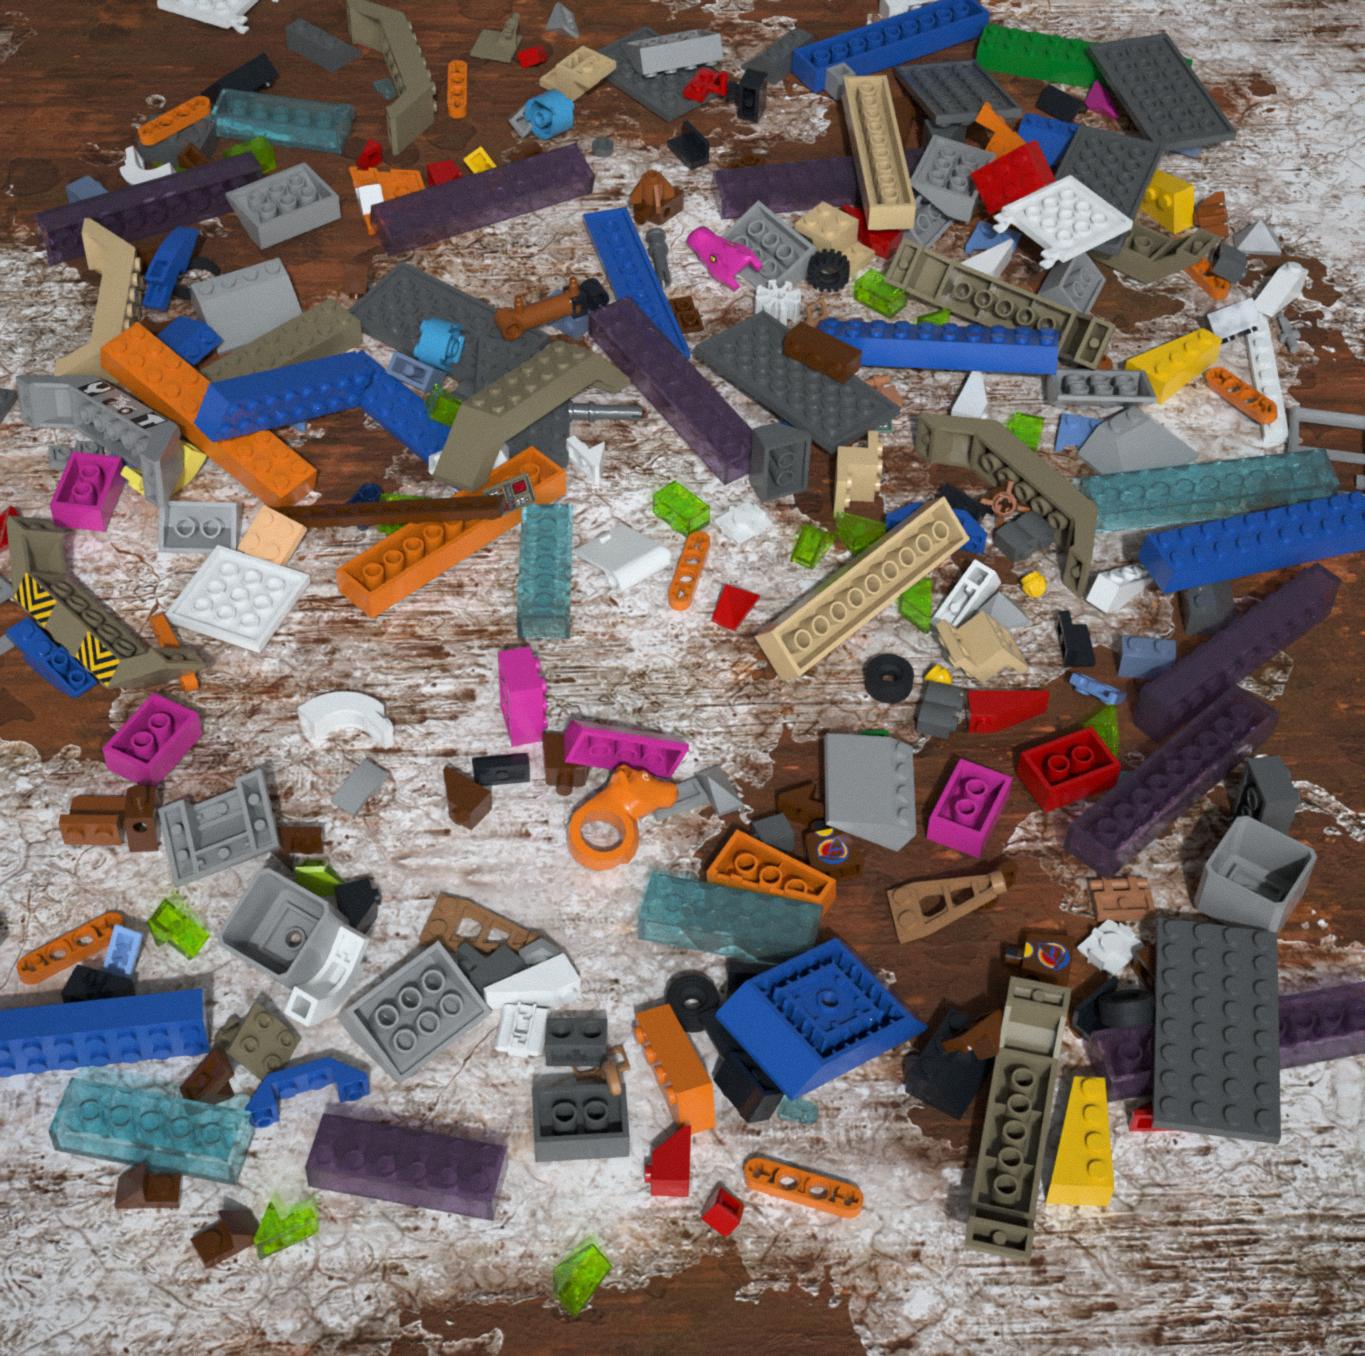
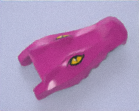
M705 226L694 229L687 237L688 246L698 254L699 259L704 267H706L710 276L726 285L733 292L740 287L734 277L749 264L756 272L763 268L758 258L749 248L726 240Z

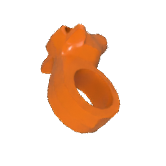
M625 764L618 766L612 773L607 788L582 805L573 814L566 837L568 852L575 862L595 871L611 870L620 864H628L636 855L639 847L637 820L648 816L656 810L671 808L678 799V787L673 782L658 780L646 771L634 770ZM593 821L607 822L617 829L621 835L622 844L609 852L596 851L586 845L581 837L580 830L584 825Z

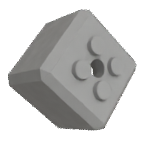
M1249 816L1237 817L1205 864L1194 899L1195 906L1198 911L1227 926L1276 932L1278 935L1304 895L1317 859L1313 848Z
M265 868L258 870L217 934V938L222 948L293 991L294 986L310 981L321 970L331 952L340 926L346 924L350 926L349 919L326 900L272 869ZM301 933L302 941L300 945L293 948L290 947V938L294 934Z

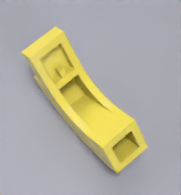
M180 440V449L183 454V471L170 496L184 488L194 478L207 457L199 448ZM124 466L120 475L129 480L127 483L129 486L144 496L142 471L137 468Z

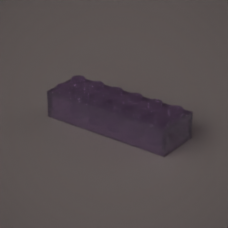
M323 1113L305 1171L308 1187L494 1221L508 1169L507 1146Z

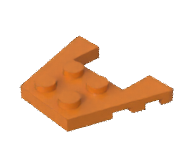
M986 101L975 121L995 132L985 150L996 153V159L1026 144V142L1016 131L1013 132L1006 125L1005 119L1001 115L998 116L992 109V105Z
M349 167L353 187L380 184L386 211L364 214L368 235L378 233L430 209V201L420 171L391 169L390 172H380L377 168H368V171L358 170L357 167Z

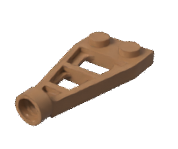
M997 870L986 875L913 882L888 890L887 895L898 939L903 944L936 932L993 900L997 895L1008 892L1002 871ZM963 888L973 889V898L959 905L953 903L951 893L954 890ZM931 895L944 896L946 907L931 917L924 916L921 906L922 898Z
M440 893L419 937V942L421 946L429 948L439 940L448 953H457V948L466 942L480 954L491 955L503 945L487 942L491 930L496 928L510 934L507 943L504 945L519 956L521 948L540 938L544 939V935L529 932L468 900ZM470 918L483 926L477 938H459L456 936L463 919Z

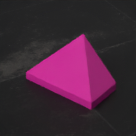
M1096 80L1085 101V104L1089 107L1088 110L1113 119L1119 118L1120 116L1110 91L1101 82Z

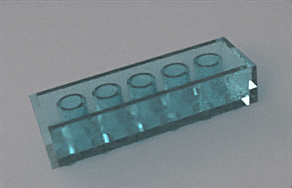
M224 88L210 114L211 123H215L217 137L323 151L333 154L342 153L352 129L351 106Z
M529 504L522 507L517 597V638L570 639L573 504Z
M652 872L639 915L638 939L758 963L780 965L817 946L823 905Z
M72 1077L48 1130L55 1151L132 1166L146 1162L148 1169L173 1174L182 1173L183 1176L234 1186L238 1182L256 1132L252 1112Z

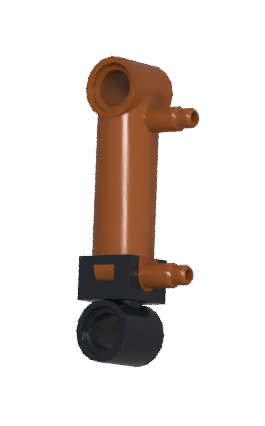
M572 276L569 278V285L562 287L563 293L524 306L522 296L516 295L514 297V309L512 307L499 309L494 315L493 320L503 337L511 341L519 338L526 330L570 315L574 320L588 315V308L591 311H600L609 303V295L596 278H589L579 285L577 278Z

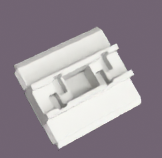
M747 501L737 507L729 506L727 513L714 519L715 525L722 530L721 534L728 536L731 543L735 541L737 544L746 541L773 525L772 521L765 517V512L755 503L753 506Z
M1109 919L1098 929L1095 927L1092 930V934L1077 947L1078 951L1088 958V964H1094L1099 968L1100 973L1105 971L1110 976L1116 975L1135 957L1137 950L1145 948L1143 943L1135 937L1134 932L1122 923L1118 925Z
M519 1001L517 1005L505 1004L494 1049L508 1052V1055L526 1058H528V1055L542 1056L545 1044L547 1018L551 1016V1011L537 1008L536 1004H533V1006L522 1005Z

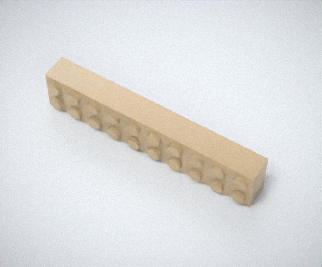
M887 75L843 76L842 103L868 230L876 231L914 229L916 204Z
M944 496L928 501L754 637L782 681L800 677L970 539Z

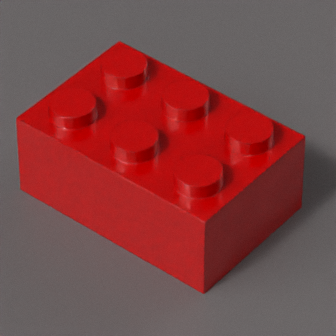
M1037 139L970 173L989 215L1056 181Z
M1091 726L1021 752L1016 774L1044 813L1115 787L1121 764Z

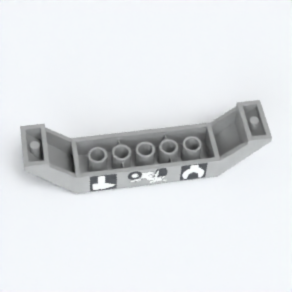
M94 375L15 376L21 418L24 423L34 429L40 427L70 428L79 431L141 470L145 500L159 509L165 507L183 471V454L180 449L179 440L181 433L177 424Z

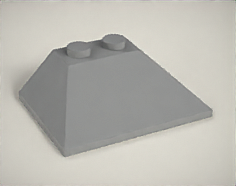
M1132 406L1098 425L1078 451L1077 457L1124 496L1129 498L1199 458V454L1149 414L1136 406Z
M261 768L235 778L236 789L196 805H192L182 799L158 809L173 882L176 888L281 848L266 781Z

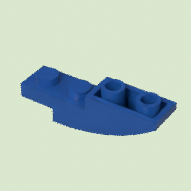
M178 226L163 241L154 255L144 278L149 283L142 302L144 308L166 312L179 272H186L199 234L198 229Z
M29 617L6 630V637L23 653L24 661L59 691L76 699L97 685V681L64 647L58 648Z

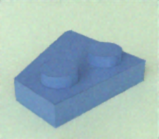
M979 221L965 246V253L972 254L974 249H985L986 251L1009 239L1014 241L1012 253H1015L1021 242L1022 233L1012 229H1006L1004 232L998 233L993 229L994 225L991 223Z
M1062 413L1055 451H1063V447L1076 445L1077 449H1081L1098 425L1106 420Z
M1074 672L1069 683L1075 685L1074 690L1088 696L1092 694L1098 697L1099 701L1110 706L1124 703L1127 696L1126 692L1080 672Z

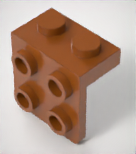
M74 797L69 814H60L59 827L64 844L122 845L125 831L124 812L126 797Z

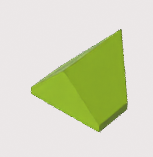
M329 858L300 859L295 866L296 883L319 897L336 896L334 886L346 884L329 864Z

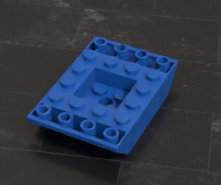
M838 938L827 941L745 981L715 1014L718 1021L790 1101L807 1094L923 1033L928 1028L924 1021L852 946ZM822 1001L827 1003H833L835 1006L828 1007L824 1005Z

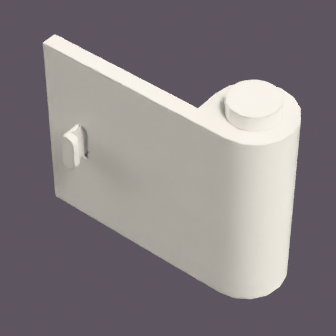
M624 524L574 550L575 555L605 572L609 587L617 594L670 566L671 553L667 547L660 545Z

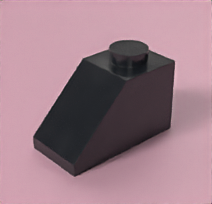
M369 878L334 886L338 910L349 919V924L352 928L366 934L378 918L376 906L381 905L378 889H372Z

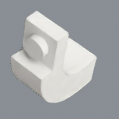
M131 146L125 149V166L119 169L123 178L138 196L147 200H164L183 193L181 177L170 162L158 168L146 170L144 159L135 147Z
M348 691L331 692L312 698L297 707L300 726L316 741L333 730L354 727L368 733L385 750L394 745V727L390 720L385 718L384 705L370 696Z
M347 924L340 926L325 964L310 981L294 986L284 1013L307 1027L316 1025L328 1018L347 998L357 983L366 962L362 961L370 937Z

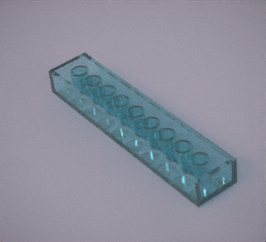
M1323 448L1081 477L1079 491L1098 506L1095 534L1231 518L1337 496L1340 483L1327 451Z

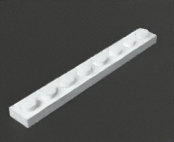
M1258 311L1262 324L1257 326L1258 331L1244 335L1253 387L1275 402L1278 417L1274 422L1270 424L1260 423L1263 442L1288 443L1289 430L1268 318L1266 314Z

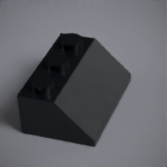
M265 52L217 80L200 95L209 98L210 103L222 110L229 106L233 109L243 103V97L246 96L250 99L259 93L257 89L261 86L263 89H266L274 84L272 79L279 74Z
M951 1007L910 1070L905 1093L960 1121L993 1069L995 1056L978 1060L973 1049L963 1054L960 1050L947 1053L942 1042L974 1020V1018Z

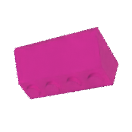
M572 719L564 733V762L615 770L618 766L625 764L634 770L646 771L654 777L666 779L672 777L689 750V744L677 736L641 731L636 728L617 727L612 724L593 723L586 720Z

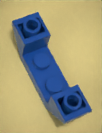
M914 502L888 513L885 519L884 535L924 503ZM952 508L970 539L959 550L984 554L987 532L967 511Z
M330 1057L267 1074L244 1108L249 1130L265 1128L272 1123L280 1121L275 1100L289 1099L296 1094L309 1090H319L333 1083L340 1103L357 1101L363 1096L370 1095L367 1074Z

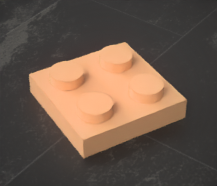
M263 505L237 549L242 553L285 567L306 533L307 528Z

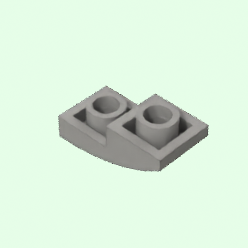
M76 440L75 448L49 445V469L64 470L72 451L103 455L102 446L96 442Z
M365 759L331 799L332 804L356 818L370 796L374 798L389 774Z

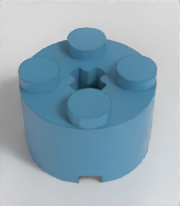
M551 89L534 96L525 105L526 121H530L533 126L530 128L531 131L538 138L546 140L572 129L574 103L556 89Z
M432 317L430 320L424 319L420 327V333H422L420 341L414 348V357L432 367L451 372L454 368L450 366L453 362L458 363L463 351L465 337L461 336L460 330L464 331V327L436 317Z

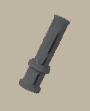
M652 228L646 233V241L649 243L648 252L653 258L655 272L661 286L663 287L662 281H664L665 287H668L672 280L666 257L669 251L668 245L665 243L666 233L661 228Z
M568 401L570 422L573 420H588L589 423H593L595 419L642 420V405H599L593 401L588 403Z

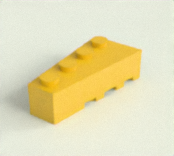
M1157 169L1140 209L1175 235L1194 226V185Z
M1201 328L1126 360L1125 370H1145L1157 397L1156 403L1161 405L1217 361L1222 338L1205 328Z
M1074 1076L1045 1204L1109 1206L1114 1190V1176L1105 1078Z

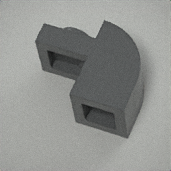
M466 942L457 948L458 967L465 976H470V983L478 994L484 996L485 987L525 970V961L504 944L488 958H485Z

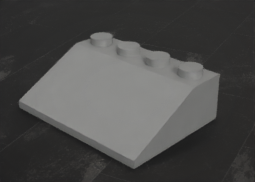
M694 29L621 43L623 51L636 72L643 74L645 77L657 76V72L664 71L665 74L675 73L677 68L684 67L685 70L695 69L697 64L704 63V66L716 65L718 60H723L720 33L704 29Z
M934 134L910 179L911 186L947 216L969 223L981 199L970 173L996 160L997 154Z
M305 162L225 193L228 202L247 234L261 250L341 218L339 196Z
M759 200L721 236L726 240L749 248L762 264L763 268L758 272L749 264L739 273L755 288L762 285V287L768 289V281L774 279L776 280L777 287L782 288L785 281H789L794 285L808 278L810 257L812 255L815 256V252L818 251L814 245Z
M279 257L190 285L191 303L200 321L205 322L222 339L215 349L218 356L235 351L302 314L288 273Z
M1057 368L1056 375L1048 374L1046 397L1048 403L1055 407L1076 405L1081 408H1087L1090 405H1100L1103 408H1113L1114 406L1130 408L1132 406H1148L1157 401L1145 370Z
M827 733L824 736L826 825L898 852L916 835L913 746L891 737Z
M438 940L344 1010L337 1018L353 1040L399 1085L489 1016L492 1011Z

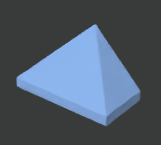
M115 924L102 971L131 979L144 933Z

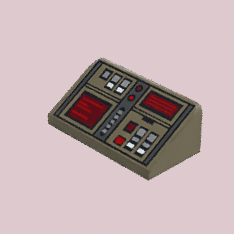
M527 472L482 490V496L505 495L507 504L502 516L536 501Z

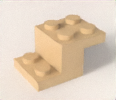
M581 46L556 64L554 69L540 78V86L547 90L556 89L563 93L566 98L575 101L598 84L601 79L616 69V61L585 46Z
M822 201L795 222L794 230L813 240L812 245L821 254L822 249H827V252L835 249L834 253H837L839 250L842 252V256H847V260L850 262L849 279L875 258L874 250L857 242L859 220ZM825 268L832 273L837 272V270L833 268Z
M868 431L866 448L838 446L834 479L833 517L843 518L844 508H849L850 501L874 502L875 492H880V477H877V475L882 474L883 459H878V457H882L883 442L878 441V431Z
M983 610L958 629L945 619L936 624L940 633L938 638L942 645L950 652L948 655L949 660L956 668L961 667L970 678L975 677L984 683L1005 666L1009 670L1011 668L1015 669L1020 674L1029 669L1010 631Z

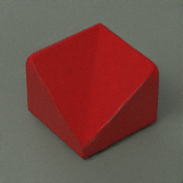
M542 45L520 51L517 54L522 68L548 61L545 48Z
M372 138L368 140L356 161V166L365 171L382 163L381 144Z
M719 1187L706 1201L701 1219L722 1236L726 1237L740 1224L745 1206L726 1190Z

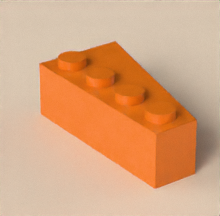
M739 830L734 832L706 871L708 890L819 919L823 918L836 899L835 879Z
M670 1004L636 1013V1027L632 1028L635 1042L637 1045L641 1044L645 1061L648 1065L650 1064L655 1080L659 1085L678 1131L685 1125H691L692 1135L716 1127L712 1081Z

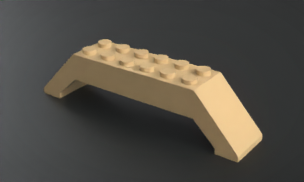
M84 218L82 238L89 270H96L102 275L92 334L89 343L64 358H57L54 376L94 375L114 386L119 381L101 367L100 348L140 320L139 305H142L143 302L141 290H145V277L140 275L142 260L141 257H137L134 246L91 218Z

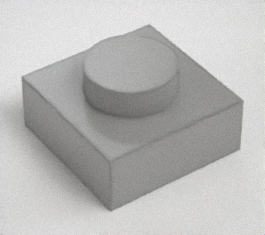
M543 938L519 950V957L530 967L561 954L560 949Z

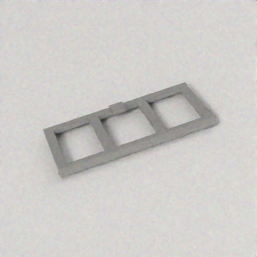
M1301 407L1290 408L1286 506L1297 504V496L1322 499L1351 493L1297 485L1298 456L1365 465V454L1299 446V421L1365 430V416ZM1356 475V489L1365 490V475Z

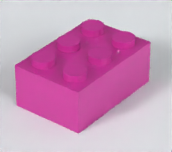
M72 451L50 502L53 521L57 527L105 532L126 480L125 477L120 475L124 468L122 457Z
M530 646L497 652L500 708L511 746L542 741L544 729H548L546 715L543 713L547 711V702L545 695H543L547 693L545 678L539 677L538 674L541 672L538 657H533Z
M152 693L102 748L107 770L139 785L157 787L202 736L199 714Z
M960 758L929 818L926 839L980 858L1009 799L1013 778Z

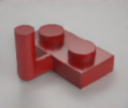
M700 68L684 88L683 97L703 103L710 93L725 96L728 90V72L721 71L718 73L711 69Z

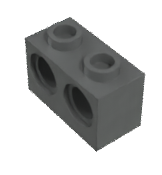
M547 1018L545 1035L546 1066L601 1067L602 1063L607 1061L608 1019Z

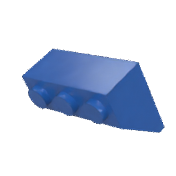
M1025 113L1018 130V135L1026 143L1037 139L1049 167L1056 169L1058 160L1064 158L1080 125L1042 117L1038 114Z
M184 316L177 317L156 336L193 368L206 359L222 341L205 322Z

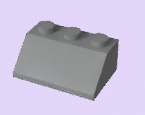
M915 189L913 191L916 204L914 229H904L903 238L929 249L956 219L947 216Z
M1084 252L1064 263L1059 259L1056 260L1037 295L1088 315L1106 279L1087 253Z
M167 501L165 507L159 509V552L211 554L217 545L238 551L237 547L242 529V503Z

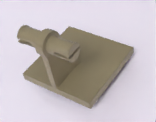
M514 12L511 18L507 19L502 32L483 29L470 52V56L511 63L523 40V36L517 35L520 14Z
M255 1002L240 1026L236 1019H227L223 1029L215 1034V1042L210 1051H208V1055L214 1049L224 1050L228 1047L225 1052L263 1082L267 1074L284 1070L301 1038L259 1003Z

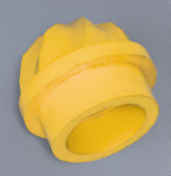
M1039 571L1030 573L1020 580L1023 585L1022 590L1030 597H1041L1047 588L1046 578L1041 576Z
M938 664L924 677V680L928 684L932 680L951 685L952 677L947 668H943Z

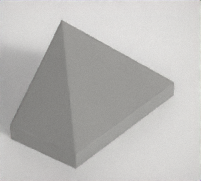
M557 2L545 30L578 39L580 36L573 12L560 2Z
M526 103L507 117L521 138L525 137L531 131L530 128L533 127L531 122L526 121L525 118Z
M1261 219L1233 237L1234 247L1246 254L1281 256L1279 237Z
M997 592L972 615L973 618L983 610L1008 630L1030 625V620L1020 603L1001 592Z
M720 765L694 773V777L697 778L708 796V801L718 817L744 807L743 802Z

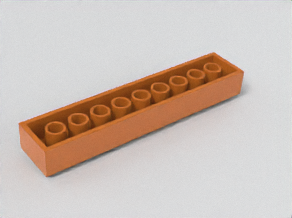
M136 322L100 348L101 367L152 410L177 424L182 435L268 507L293 506L316 487L317 470L268 429L213 443L194 424L211 382L139 322Z
M530 446L492 470L488 476L489 482L475 492L471 493L462 489L449 498L482 496V490L527 472L536 498L534 503L494 520L472 519L470 521L453 520L442 523L437 521L419 524L408 523L337 568L338 591L373 619L566 493V471L535 447Z

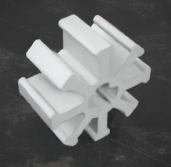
M775 279L768 281V289L762 287V285L756 288L754 315L764 310L785 326H787V319L792 320L794 323L798 321L801 305L800 289L792 291V283L789 281H785L783 287L778 288Z

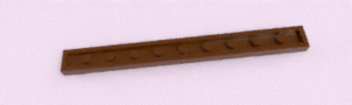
M505 495L270 508L306 528L323 529L339 526L346 528L358 525L419 524L434 521L442 523L453 520L470 521L472 519L494 520L502 517L507 502Z

